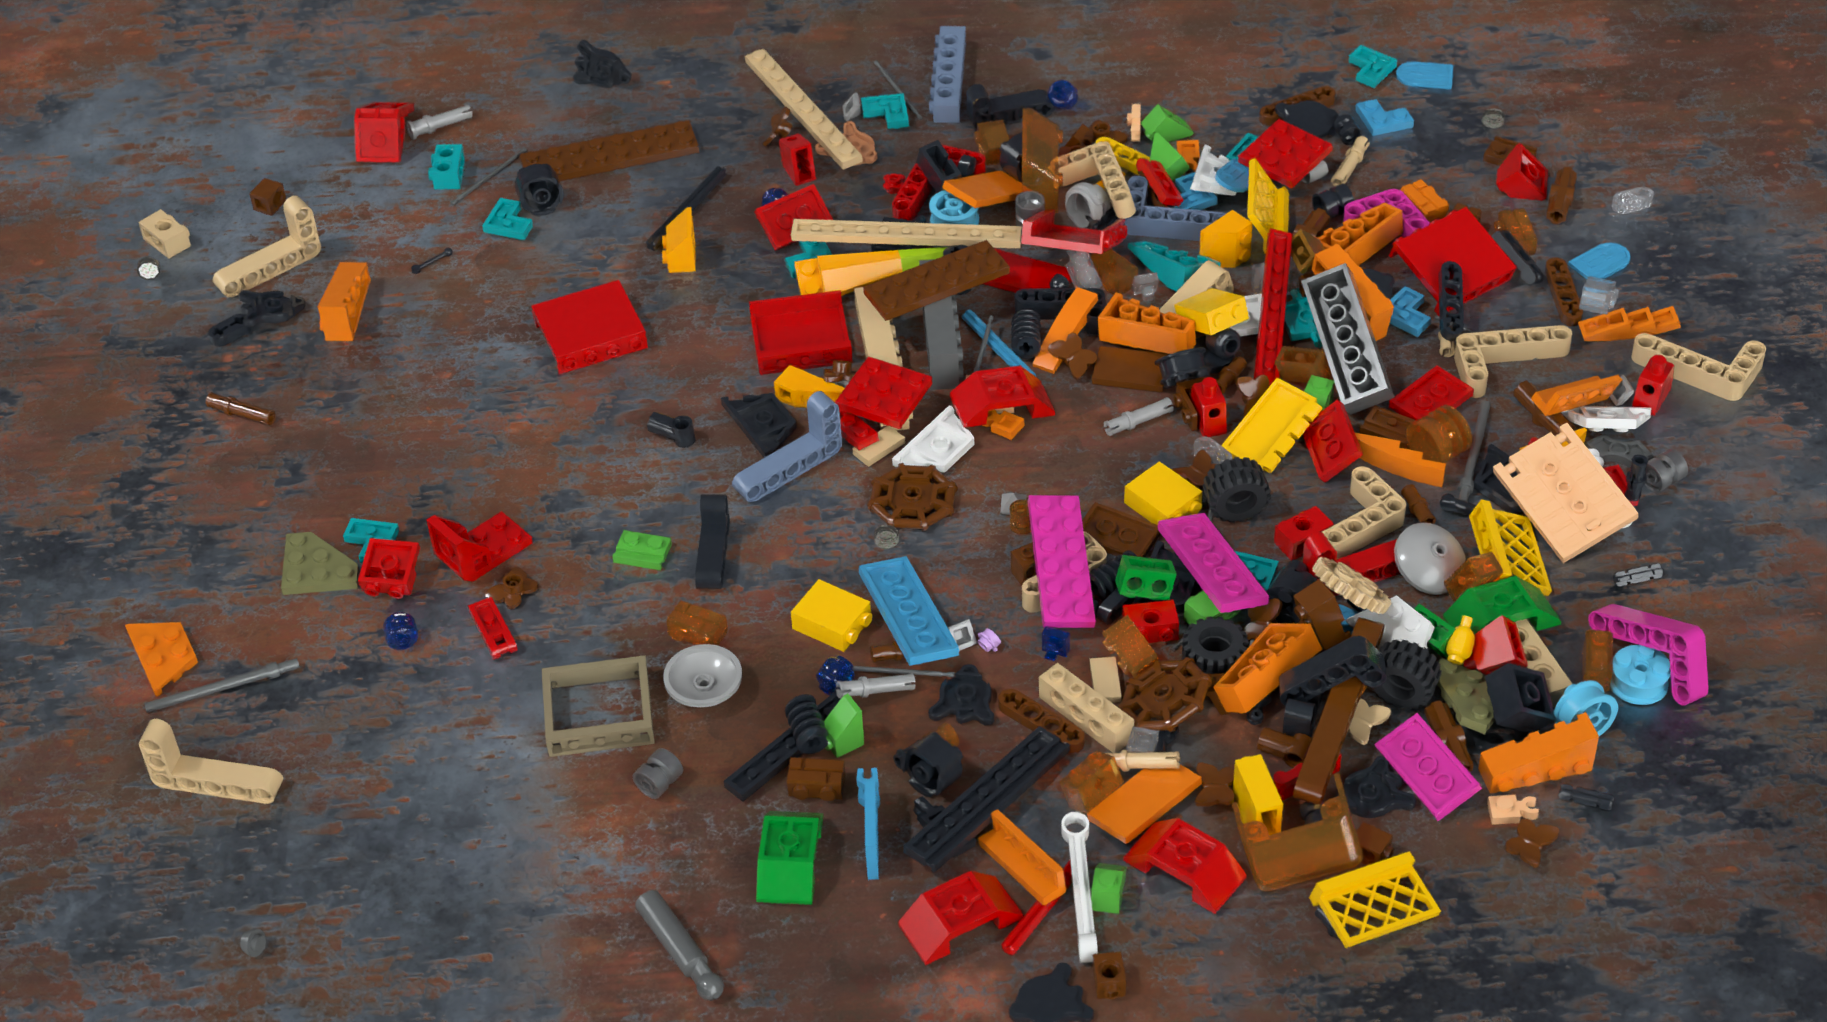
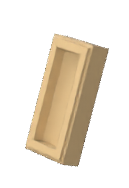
M887 426L877 432L879 441L860 451L855 447L852 448L853 455L869 467L905 444V437L891 426Z
M1116 657L1090 658L1093 689L1111 703L1121 702L1122 696Z

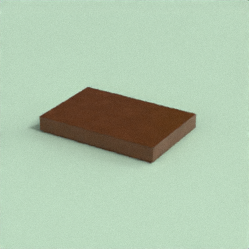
M1100 346L1092 376V384L1163 393L1164 386L1160 385L1162 380L1161 371L1154 362L1169 354Z
M1097 502L1092 505L1082 520L1083 531L1089 533L1108 554L1114 556L1122 555L1123 552L1130 550L1137 557H1146L1161 535L1158 525Z

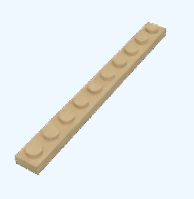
M764 49L756 50L745 56L747 65L778 99L790 109V112L843 170L863 162L861 153Z
M794 219L791 238L792 241L933 246H971L987 240L993 248H1020L1022 226Z

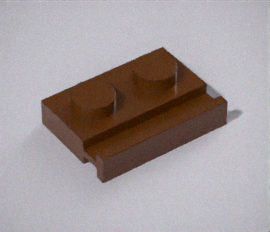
M1495 136L1494 141L1491 142L1484 153L1483 161L1501 166L1519 142ZM1522 144L1534 157H1536L1537 148Z
M1375 405L1366 417L1364 424L1360 426L1359 433L1401 441L1400 448L1405 449L1406 444H1409L1419 429V421Z

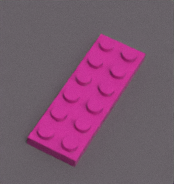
M1029 495L1028 509L1043 628H1094L1096 620L1079 496Z
M1205 513L1158 521L1159 532L1220 613L1255 608L1268 604L1269 595Z

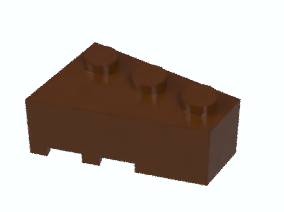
M1320 579L1293 596L1296 604L1294 611L1300 619L1298 624H1311L1322 647L1318 654L1351 637V633L1349 631L1344 632L1341 622L1345 619L1335 596Z

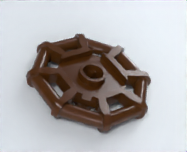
M899 463L896 468L880 477H875L871 481L872 492L867 507L870 512L878 515L887 524V527L892 530L895 528L921 529L922 532L927 531L928 527L945 517H951L954 513L953 504L955 493L958 490L957 484L945 477L936 469L935 465L915 466ZM900 477V480L895 483V479ZM934 479L939 484H932L930 480ZM883 490L888 491L887 496H881V492ZM911 493L916 494L915 497H909ZM939 494H945L944 501L937 499ZM884 507H891L892 515ZM932 509L937 510L936 512L930 515ZM902 516H914V517H917L918 519H908V518H901V517H902Z
M1186 657L1183 660L1171 661L1155 660L1152 666L1135 678L1127 680L1125 683L1127 687L1118 708L1134 719L1135 733L1143 734L1148 731L1166 730L1173 732L1175 727L1192 715L1202 712L1207 689L1212 684L1211 676L1204 673L1195 664L1193 658ZM1165 671H1172L1173 674H1166ZM1188 673L1191 674L1192 677L1187 679L1185 675ZM1197 688L1193 698L1190 694L1191 689ZM1140 692V695H1136V698H1134L1135 693ZM1183 706H1186L1184 709H1182L1177 714L1172 716V714H1174L1176 711L1181 709ZM1141 709L1142 712L1137 716L1134 711Z

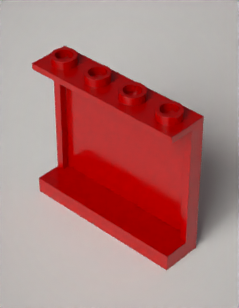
M1467 207L1458 211L1455 209L1446 217L1433 220L1423 229L1421 227L1417 228L1411 235L1405 238L1403 236L1399 237L1392 244L1393 248L1389 254L1390 258L1399 254L1436 299L1437 304L1434 311L1438 316V274L1444 262L1453 261L1462 268L1463 304L1508 282L1517 268ZM1449 271V273H1450V278H1449V280H1451L1452 277H1453V275H1451V272ZM1451 288L1445 289L1448 294L1456 295L1455 290ZM1446 307V310L1450 312L1454 310V308Z
M1045 209L1023 221L1021 244L1103 254L1123 242V239H1126L1128 227L1125 225V219H1120L1103 230L1054 224L1055 210Z
M619 280L531 305L534 323L537 328L540 327L556 360L559 374L648 348L646 331Z
M841 290L749 301L759 375L784 372L789 365L804 370L833 366L834 360L850 361L853 363L852 347L846 327Z

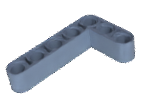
M1133 176L1127 183L1136 208L1133 216L1125 218V225L1128 227L1127 234L1200 241V231L1227 214L1224 212L1146 206L1148 180L1143 176Z
M817 391L807 401L809 433L742 470L733 478L732 487L748 502L757 501L838 453L842 446L839 406L825 393Z

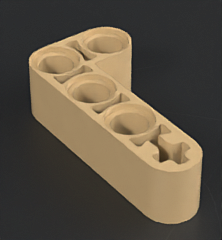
M1210 260L1206 261L1159 309L1160 312L1176 314L1174 304L1211 288L1233 293L1234 286L1230 273Z
M1083 531L1090 573L1092 569L1107 563V552L1089 533ZM1037 575L1022 584V606L1031 613L1041 611Z

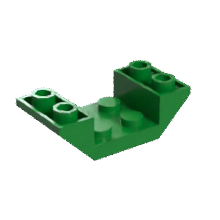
M1517 576L1468 588L1443 614L1444 621L1454 628L1460 626L1462 616L1473 618L1470 629L1474 634L1502 615L1513 622L1528 618L1536 631L1561 625L1560 618L1541 590Z
M769 811L764 815L757 866V902L812 905L815 886V855L818 838H821L824 813Z

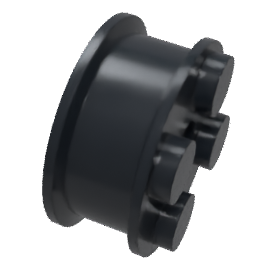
M1204 347L1187 349L1157 359L1154 363L1156 366H1159L1162 380L1160 385H1163L1164 389L1175 387L1176 383L1209 376L1211 368L1206 366L1203 355L1206 349Z

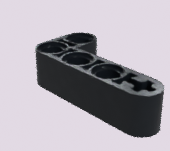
M975 84L969 87L966 93L967 113L973 127L978 130L1045 118L1054 111L1053 103L1050 97H1048V93L1043 89L990 99L985 87L981 84Z
M1076 288L1020 289L1014 295L1015 313L1022 309H1032L1040 315L1041 320H1055ZM1082 288L1098 294L1097 303L1087 314L1085 331L1091 335H1099L1098 316L1106 307L1105 292L1099 288Z
M701 494L700 514L702 525L695 572L696 589H722L730 529L728 499L726 494Z
M1350 637L1280 675V701L1285 706L1288 698L1306 702L1354 676H1357L1368 687H1379L1386 681L1384 656L1365 637Z
M1323 693L1306 702L1288 698L1284 714L1283 734L1294 736L1295 734L1302 733L1310 738L1312 737Z

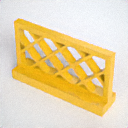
M1254 158L1249 160L1247 216L1263 237V251L1266 254L1267 236L1270 228L1288 232L1289 192L1285 186L1277 189L1257 159Z
M1481 499L1469 515L1488 583L1509 578L1514 574L1538 587L1543 595L1549 596L1552 589L1529 518L1492 509L1490 501ZM1495 519L1500 521L1503 524V526H1500ZM1514 523L1522 525L1524 531H1522ZM1508 528V529H1509L1512 533H1514L1517 537H1516V538L1513 537V536H1512L1508 531H1506L1505 529ZM1501 537L1504 538L1509 544L1507 545L1506 543H1504ZM1521 539L1525 544H1527L1529 546V549H1527L1522 543H1520L1519 540ZM1513 546L1515 549H1517V550L1522 554V556H1520L1519 554H1517V553H1516L1513 549H1511L1510 547ZM1506 555L1510 556L1511 559L1515 562L1512 563L1511 561H1509ZM1527 558L1529 561H1531L1535 565V568L1524 559ZM1519 565L1529 574L1526 575L1516 566ZM1530 577L1536 579L1541 585L1536 584Z
M1410 851L1318 882L1309 896L1314 907L1320 905L1345 948L1439 916L1441 912L1412 865L1415 859ZM1408 876L1414 885L1413 890L1399 885V880ZM1384 886L1391 889L1390 898L1376 893V888ZM1396 892L1411 897L1409 905L1394 900ZM1359 893L1369 897L1367 906L1353 901V895ZM1415 899L1424 902L1429 910L1424 912L1414 908ZM1373 900L1388 905L1386 914L1371 908ZM1335 901L1345 905L1344 914L1334 911L1329 903ZM1392 907L1406 912L1405 919L1400 920L1390 916ZM1353 908L1365 913L1363 921L1349 917V909ZM1368 916L1383 920L1382 927L1377 928L1367 924ZM1345 923L1359 928V935L1350 937L1344 928Z

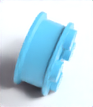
M946 190L938 192L931 198L929 203L932 213L930 223L979 225V214L977 213L979 208H973Z
M1642 645L1624 647L1612 659V671L1609 677L1610 687L1616 696L1631 704L1648 705L1658 702L1668 691V679L1671 675L1670 661L1661 651Z
M1588 680L1578 684H1571L1565 689L1564 695L1555 707V723L1565 721L1566 724L1578 720L1577 715L1586 712L1600 736L1615 720L1618 712V703L1614 697L1605 694L1603 686L1597 681Z

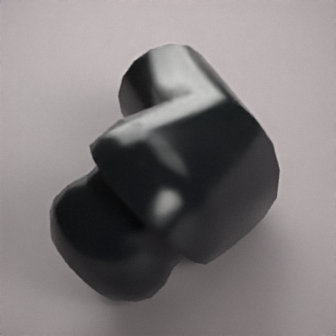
M1269 694L1246 713V719L1250 724L1258 725L1263 721V708L1272 702Z

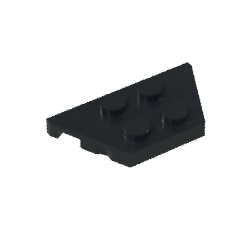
M774 393L757 396L743 395V400L729 401L728 396L721 398L722 406L763 458L774 453L797 428L796 420Z
M1491 443L1488 446L1485 460L1483 459L1480 472L1477 473L1474 480V489L1509 513L1522 512L1523 510L1493 473V466L1500 462L1503 466L1509 464L1510 456ZM1515 471V472H1513V473L1510 474V475H1511V477L1513 478V477L1517 476L1518 474H1517V472Z
M1157 540L1151 558L1172 561L1177 575L1169 600H1174L1177 612L1185 611V602L1193 595L1197 581L1177 554L1165 549L1164 543ZM1136 596L1133 604L1166 600H1151L1149 598Z

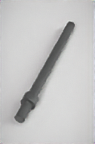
M1489 401L1481 402L1464 477L1459 482L1458 490L1460 493L1458 499L1468 502L1469 495L1474 489L1473 478L1491 406Z
M295 658L278 664L277 662L266 664L265 668L144 703L146 712L156 711L270 677V679L280 677L281 673L300 668L298 659Z

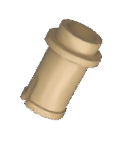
M1439 331L1440 355H1443L1444 350L1443 357L1453 356L1455 354V341L1444 339Z

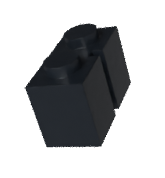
M939 140L919 148L916 160L917 165L936 193L944 190V181L961 178V172L952 159L948 160L949 155Z

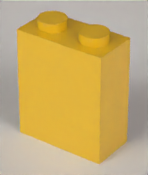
M1214 288L1174 304L1176 314L1194 320L1195 331L1208 335H1213L1249 319L1245 296Z
M1159 461L1125 485L1124 503L1151 523L1158 525L1160 520L1198 514L1202 509V491Z
M818 579L791 611L792 629L844 652L850 644L855 643L863 628L868 627L871 623L870 601Z
M1262 755L1246 756L1235 760L1233 792L1253 843L1257 844L1279 839L1283 803Z

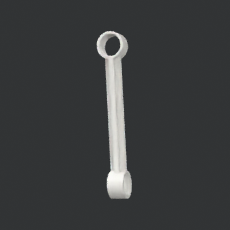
M1071 812L1062 819L1061 834L1063 839L1069 843L1080 963L1093 962V954H1098L1085 840L1089 836V820L1080 812ZM1078 823L1085 829L1079 833H1072L1066 827L1070 824Z

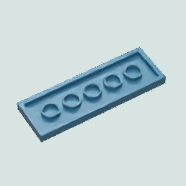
M907 556L859 565V575L909 666L959 656V647Z

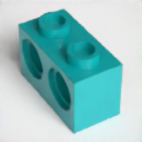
M436 145L435 154H431L432 168L428 170L429 181H433L434 190L461 189L465 166L463 145Z

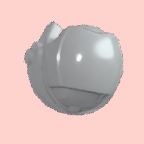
M1077 183L1066 193V212L1077 227L1087 228L1089 221L1086 219V216L1091 217L1092 220L1100 221L1101 217L1110 209V199L1106 191L1098 184Z

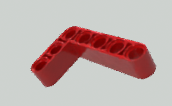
M942 145L949 155L948 160L952 159L957 167L960 158L965 154L976 158L974 175L986 173V158L983 154ZM917 163L892 202L893 218L912 221L933 189Z
M1313 533L1305 540L1303 563L1308 567L1309 573L1317 580L1320 577L1315 575L1312 568L1320 557L1332 559L1336 563L1341 562L1374 583L1401 574L1394 556L1397 539L1337 559V551L1324 533ZM1329 589L1334 596L1340 595Z

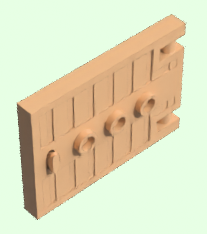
M1568 423L1560 426V433L1556 436L1550 432L1510 456L1509 464L1503 466L1501 462L1493 466V473L1562 563L1567 562L1638 519L1636 509ZM1567 441L1568 445L1563 447L1561 444ZM1516 471L1518 475L1512 478L1510 474Z

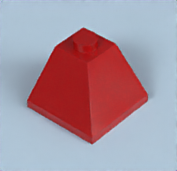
M1518 143L1498 168L1496 185L1500 191L1505 192L1510 198L1539 201L1546 199L1548 169L1521 143Z

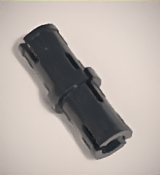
M1637 454L1633 456L1630 471L1626 474L1627 488L1625 497L1629 501H1638L1641 498L1642 487L1647 480L1645 472L1648 459L1644 455Z

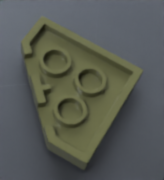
M312 532L286 534L281 583L283 595L358 589L360 572L358 563Z
M1441 659L1439 663L1442 672L1437 684L1441 689V697L1449 708L1455 710L1457 713L1456 719L1460 725L1485 734L1495 721L1490 696L1487 692L1486 675Z

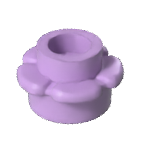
M986 628L983 632L978 633L979 640L977 642L986 652L990 650L996 652L998 650L997 647L1001 644V640L992 630Z

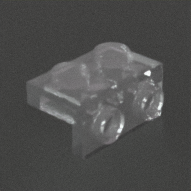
M1067 250L1070 261L1066 264V268L1074 287L1100 289L1102 282L1088 252Z

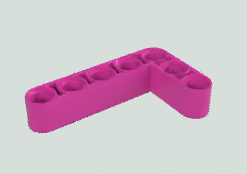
M1389 189L1350 202L1345 205L1343 222L1348 219H1358L1361 213L1384 202L1401 209L1403 233L1400 235L1404 238L1411 235L1417 228L1421 227L1423 229L1430 224L1409 198L1398 189Z
M1610 604L1590 613L1588 621L1594 632L1669 653L1672 695L1678 704L1687 705L1707 695L1706 639L1700 627L1617 604Z

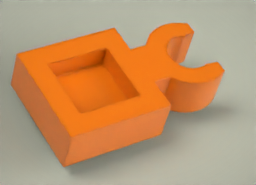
M1199 140L1177 141V152L1182 155L1189 167L1196 172L1197 163L1200 159Z
M989 410L987 425L982 426L991 427V432L1012 440L1025 426L1024 418L1007 411L998 414L996 410Z

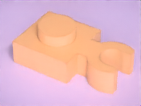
M1132 104V113H1127V126H1131V142L1140 141L1141 104Z
M1516 795L1488 796L1487 805L1492 825L1519 823L1520 817L1530 820L1537 819L1539 810L1528 808L1535 807L1536 798L1525 797L1522 801H1517Z

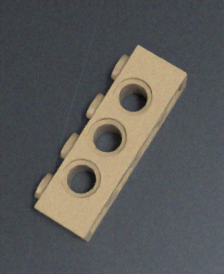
M1528 620L1516 621L1515 623L1528 663L1526 668L1544 673L1554 708L1564 695L1565 689L1572 682Z
M1056 663L1039 676V698L1112 753H1118L1134 740V719L1059 663Z

